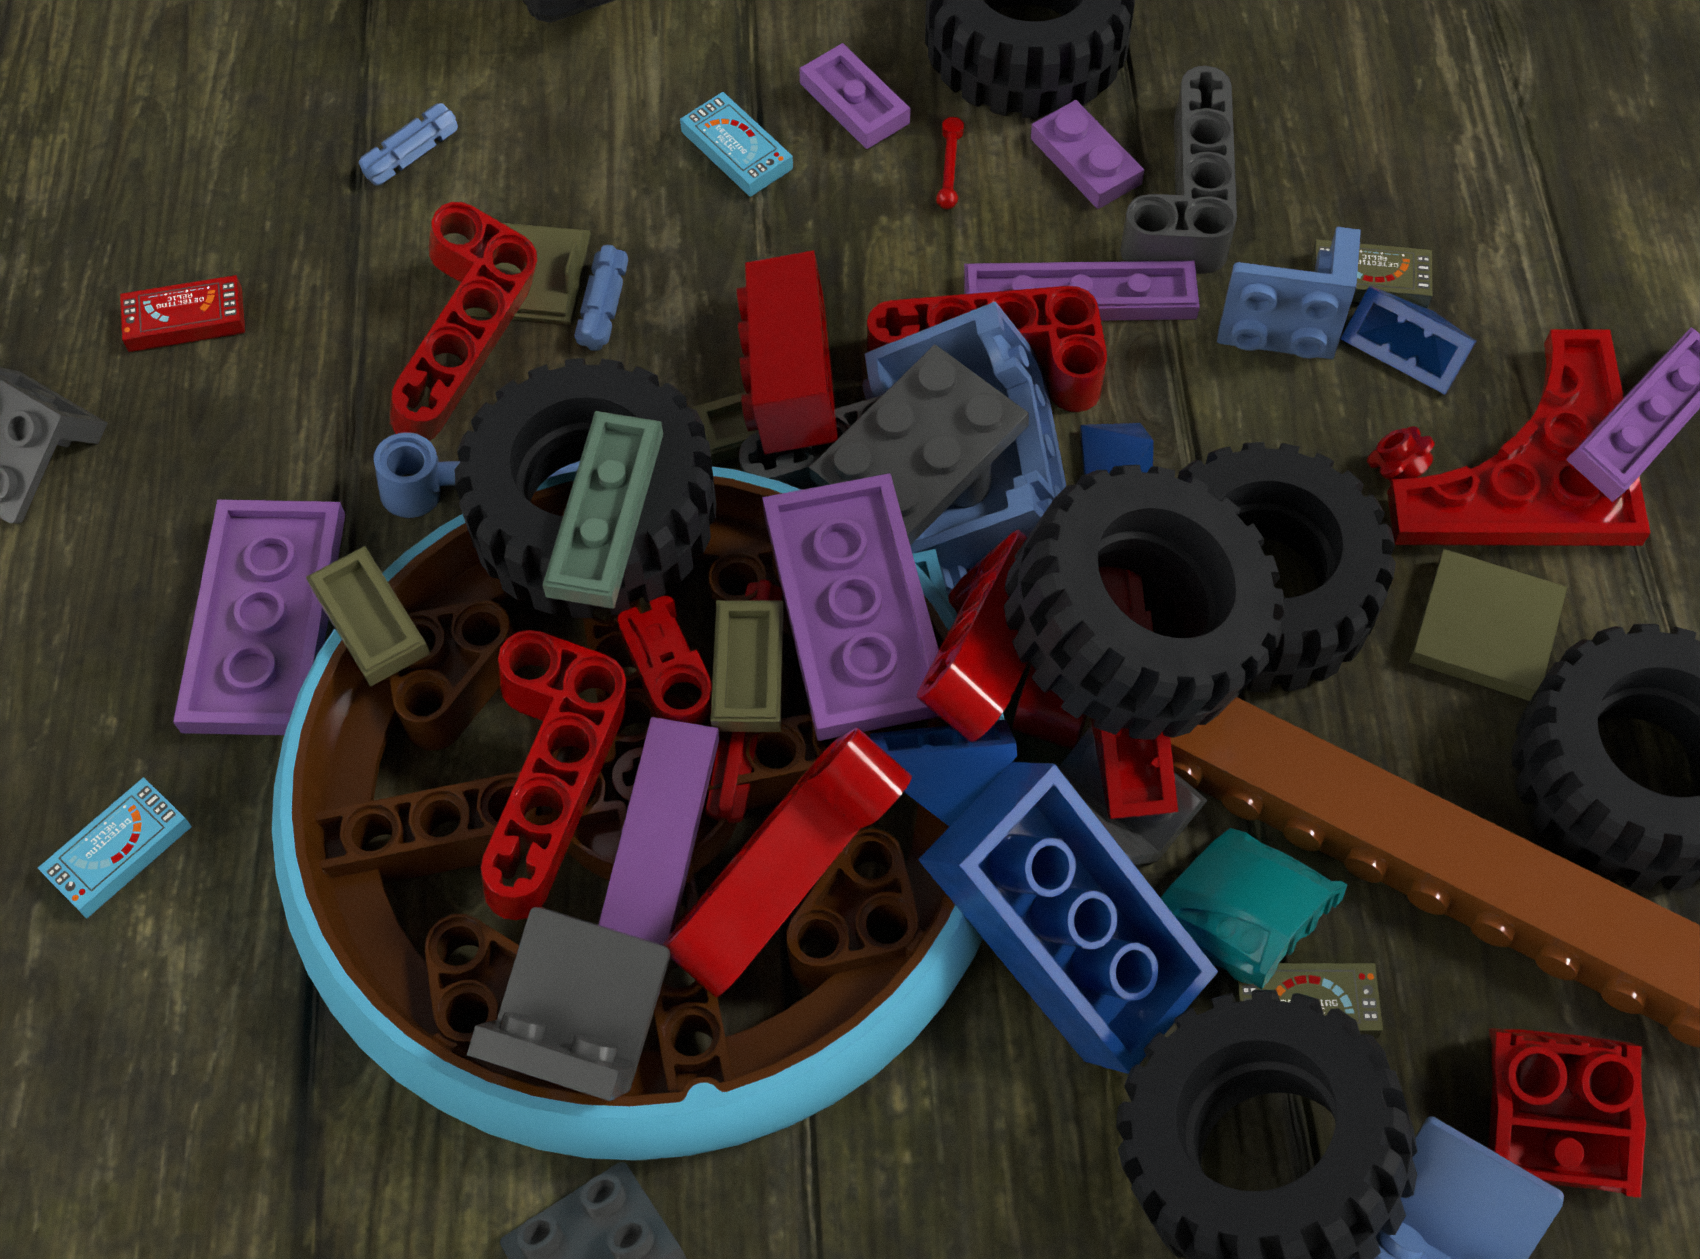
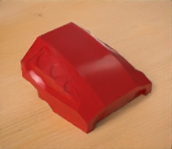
M1489 1028V1037L1492 1043L1493 1084L1488 1149L1551 1185L1604 1190L1641 1198L1646 1133L1641 1078L1642 1047L1634 1043L1584 1035L1525 1029Z

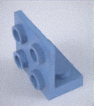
M1336 227L1330 250H1319L1314 272L1241 262L1235 263L1232 268L1218 329L1217 342L1219 344L1236 346L1243 350L1261 349L1295 354L1302 358L1319 357L1334 359L1356 289L1361 230Z
M1427 1117L1415 1136L1418 1153L1412 1157L1417 1171L1414 1195L1408 1198H1400L1406 1217L1396 1235H1388L1383 1231L1376 1235L1381 1253L1374 1259H1528L1560 1211L1564 1201L1563 1192L1437 1118Z

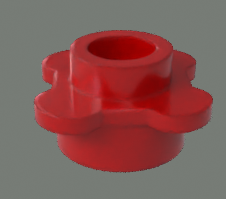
M1416 426L1398 429L1380 440L1376 450L1369 455L1367 463L1371 468L1379 467L1383 478H1388L1390 482L1392 479L1417 478L1432 464L1433 455L1430 451L1433 449L1435 442L1431 436L1422 437L1420 430Z

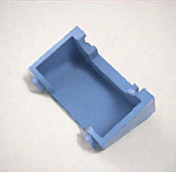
M996 301L865 353L868 378L863 380V391L866 400L883 395L935 344L1029 413V426L991 463V487L989 494L983 501L969 507L950 505L910 545L912 554L936 549L940 568L950 569L959 565L965 569H971L1012 532L1019 529L1028 537L1054 498L1067 486L1047 383L1041 364L1030 344Z

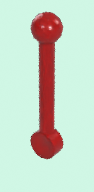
M948 117L942 123V135L946 138L943 187L938 191L936 200L937 204L946 210L955 207L958 202V195L954 190L957 140L964 133V122L958 117Z

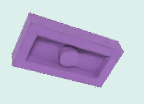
M843 43L799 68L800 84L866 149L910 124V107Z
M1077 100L1032 123L1031 140L1097 209L1142 185L1144 169Z

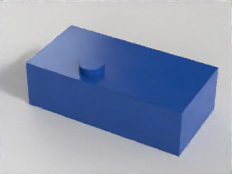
M1012 762L1007 765L918 859L1084 1062L1129 1074L1131 1068L1136 1064L1139 1065L1146 1057L1143 1049L1159 1032L1165 1035L1175 1023L1174 1018L1181 1015L1218 973L1214 965L1055 764Z

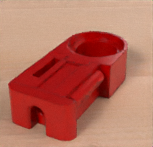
M661 596L649 602L651 610L641 614L637 607L622 611L617 619L621 638L657 718L702 725L711 715L712 683L697 649L690 651L677 623L673 598ZM680 682L692 683L702 692L701 698L694 706L681 710L674 709L664 702L663 697L669 687Z

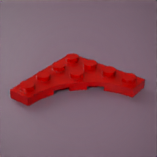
M1550 330L1544 342L1546 358L1545 382L1539 404L1532 418L1527 421L1515 436L1501 446L1498 454L1471 469L1466 465L1462 468L1437 475L1392 479L1387 495L1395 545L1643 546L1651 532L1640 477L1612 502L1566 460L1624 398L1611 330Z

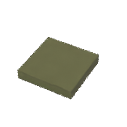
M1443 549L1438 559L1409 663L1530 701L1545 678L1567 587Z

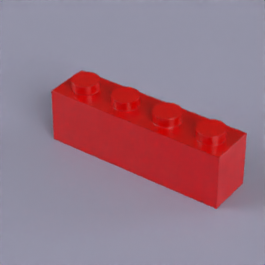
M812 250L745 262L746 286L737 288V300L742 319L741 322H738V331L744 357H740V370L746 394L741 395V402L747 431H759L764 454L833 443L838 439L825 300L815 252Z

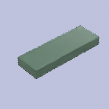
M595 411L544 578L543 589L547 598L615 608L663 438L661 421Z

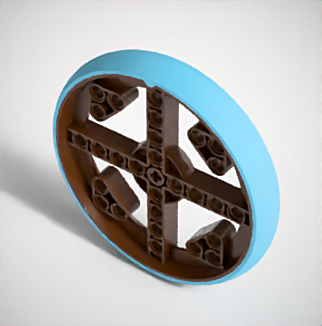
M712 466L717 504L715 522L710 525L711 539L705 552L698 557L692 555V558L714 561L709 570V586L715 617L717 600L749 601L757 596L758 591L757 589L754 593L745 597V594H728L732 589L746 588L749 583L760 582L761 579L770 580L773 585L781 587L763 512L762 497L801 489L751 473ZM577 471L547 478L538 487L530 502L546 512L564 516ZM461 514L440 526L408 549L382 572L424 639L427 647L432 649L430 655L370 687L336 629L333 630L317 654L298 693L284 734L274 783L272 840L275 872L290 933L309 977L330 1012L357 1045L401 1085L444 1113L490 1135L534 1149L582 1158L648 1160L691 1156L737 1146L788 1128L838 1102L878 1074L909 1046L944 1006L974 959L983 940L964 914H962L918 860L949 828L947 824L918 803L912 846L906 864L898 841L888 832L879 829H863L858 831L824 872L792 918L787 929L789 967L793 976L802 985L816 990L782 1013L750 1029L725 1037L718 997H714L696 980L684 988H673L664 983L666 975L673 969L680 967L670 958L654 1009L661 1051L642 1052L631 1090L611 1101L468 1056L467 1052L473 1032H457L456 1026L466 1013L473 1010L488 1012L485 1023L497 1020L519 945L475 917L467 914H452L440 919L431 927L426 937L425 962L399 925L383 884L482 864L485 850L521 771L374 800L382 755L397 716H399L409 740L416 747L427 751L441 750L450 746L461 736L500 687L498 664L500 647L514 633L506 610L498 603L511 595L502 589L499 579L489 576L480 563L464 516ZM916 565L937 646L940 649L958 614L928 576ZM783 597V661L801 671ZM639 599L629 603L630 608L637 607L639 613H642ZM610 608L593 610L592 618H583L588 649L611 657L621 667L635 668L621 638L618 620L601 619L606 614L611 613ZM486 636L497 637L489 644L483 646L474 645L479 639ZM636 671L625 677L626 695L623 720L590 795L594 799L585 807L567 849V852L582 866L610 881L648 728L643 733L635 736H627L620 732L626 726L633 723H642L649 726L651 717L657 718ZM595 688L598 702H603L610 698L608 692ZM665 693L663 697L664 702L674 709L682 710L695 705V703L675 695ZM432 704L441 705L433 714L417 716L418 712L426 706ZM811 713L782 718L781 732H746V756L753 772L743 775L738 774L737 785L750 784L746 810L780 803L814 761L839 737L818 741ZM1003 713L998 720H1004ZM711 715L702 725L712 727ZM935 717L865 731L863 733L870 738V733L947 726L949 724L941 717ZM719 732V739L730 745L732 732ZM759 733L756 746L757 751H755L753 762L750 756V743L753 737ZM566 746L554 751L552 756L563 763H574L584 758L586 754L577 747ZM774 755H783L792 760L788 766L781 769H771L762 764L767 758ZM723 782L713 786L708 785L680 904L686 910L677 919L676 926L698 901L694 874L719 855L727 845L737 826V823H729L726 818H721L719 822L707 817L705 812L709 790L722 788ZM539 806L528 811L524 817L532 824L542 826L551 824L558 819L560 814L551 807ZM447 821L459 822L457 829L450 835L444 837L431 836L434 829L440 824ZM391 835L389 842L383 848L376 851H364L367 843L374 837ZM520 849L521 856L527 855L526 852ZM865 862H878L883 864L889 871L877 879H866L858 875L854 870ZM881 924H892L900 928L905 935L897 942L883 944L875 941L869 935V932ZM814 938L830 940L837 947L831 955L824 958H812L806 956L801 951L802 946ZM465 945L479 947L475 957L470 962L461 966L447 964L450 955L457 948ZM692 1032H701L713 1039L710 1047L704 1053L697 1056H685L675 1049L678 1042L685 1035Z

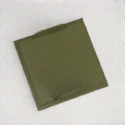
M503 223L524 235L532 242L537 251V264L529 294L512 320L571 325L591 231ZM510 263L495 265L499 271L508 275H515L521 272L519 268ZM470 308L465 311L468 316L492 318V315L482 308Z

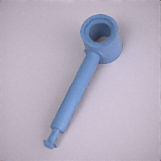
M398 433L387 437L377 446L374 453V466L381 503L390 513L404 518L419 517L430 512L439 502L441 496L440 486H455L454 469L460 461L439 462L432 443L425 437L415 433ZM580 461L561 468L548 478L577 471ZM414 474L412 476L403 477V475Z

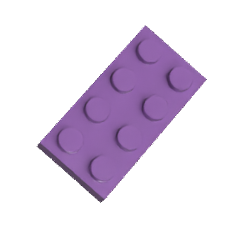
M891 474L762 497L765 521L817 740L841 737L855 728L865 732L939 717L917 698V692L939 649Z
M217 500L173 721L180 733L285 734L298 693L317 654L325 643L328 616L310 588L306 576L338 560L345 521V512L340 502Z

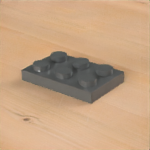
M934 344L809 467L811 480L819 486H825L890 473L911 545L1029 426V413Z

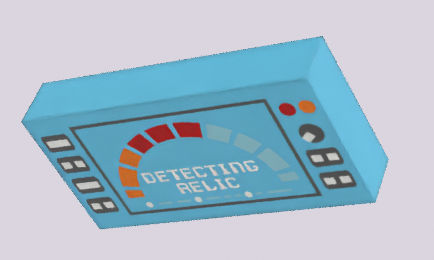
M721 92L680 118L681 132L750 197L793 169V156L724 92Z
M143 777L41 864L38 869L87 919L192 826Z

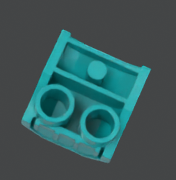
M1229 828L1214 840L1171 884L1161 899L1214 966L1225 969L1234 979L1242 983L1254 984L1262 990L1275 974L1278 964L1286 954L1291 955L1295 950L1296 943L1315 930L1318 920L1323 913L1327 915L1331 911L1332 906L1335 908L1343 900L1347 884L1342 881H1330L1291 856L1262 844L1247 832Z

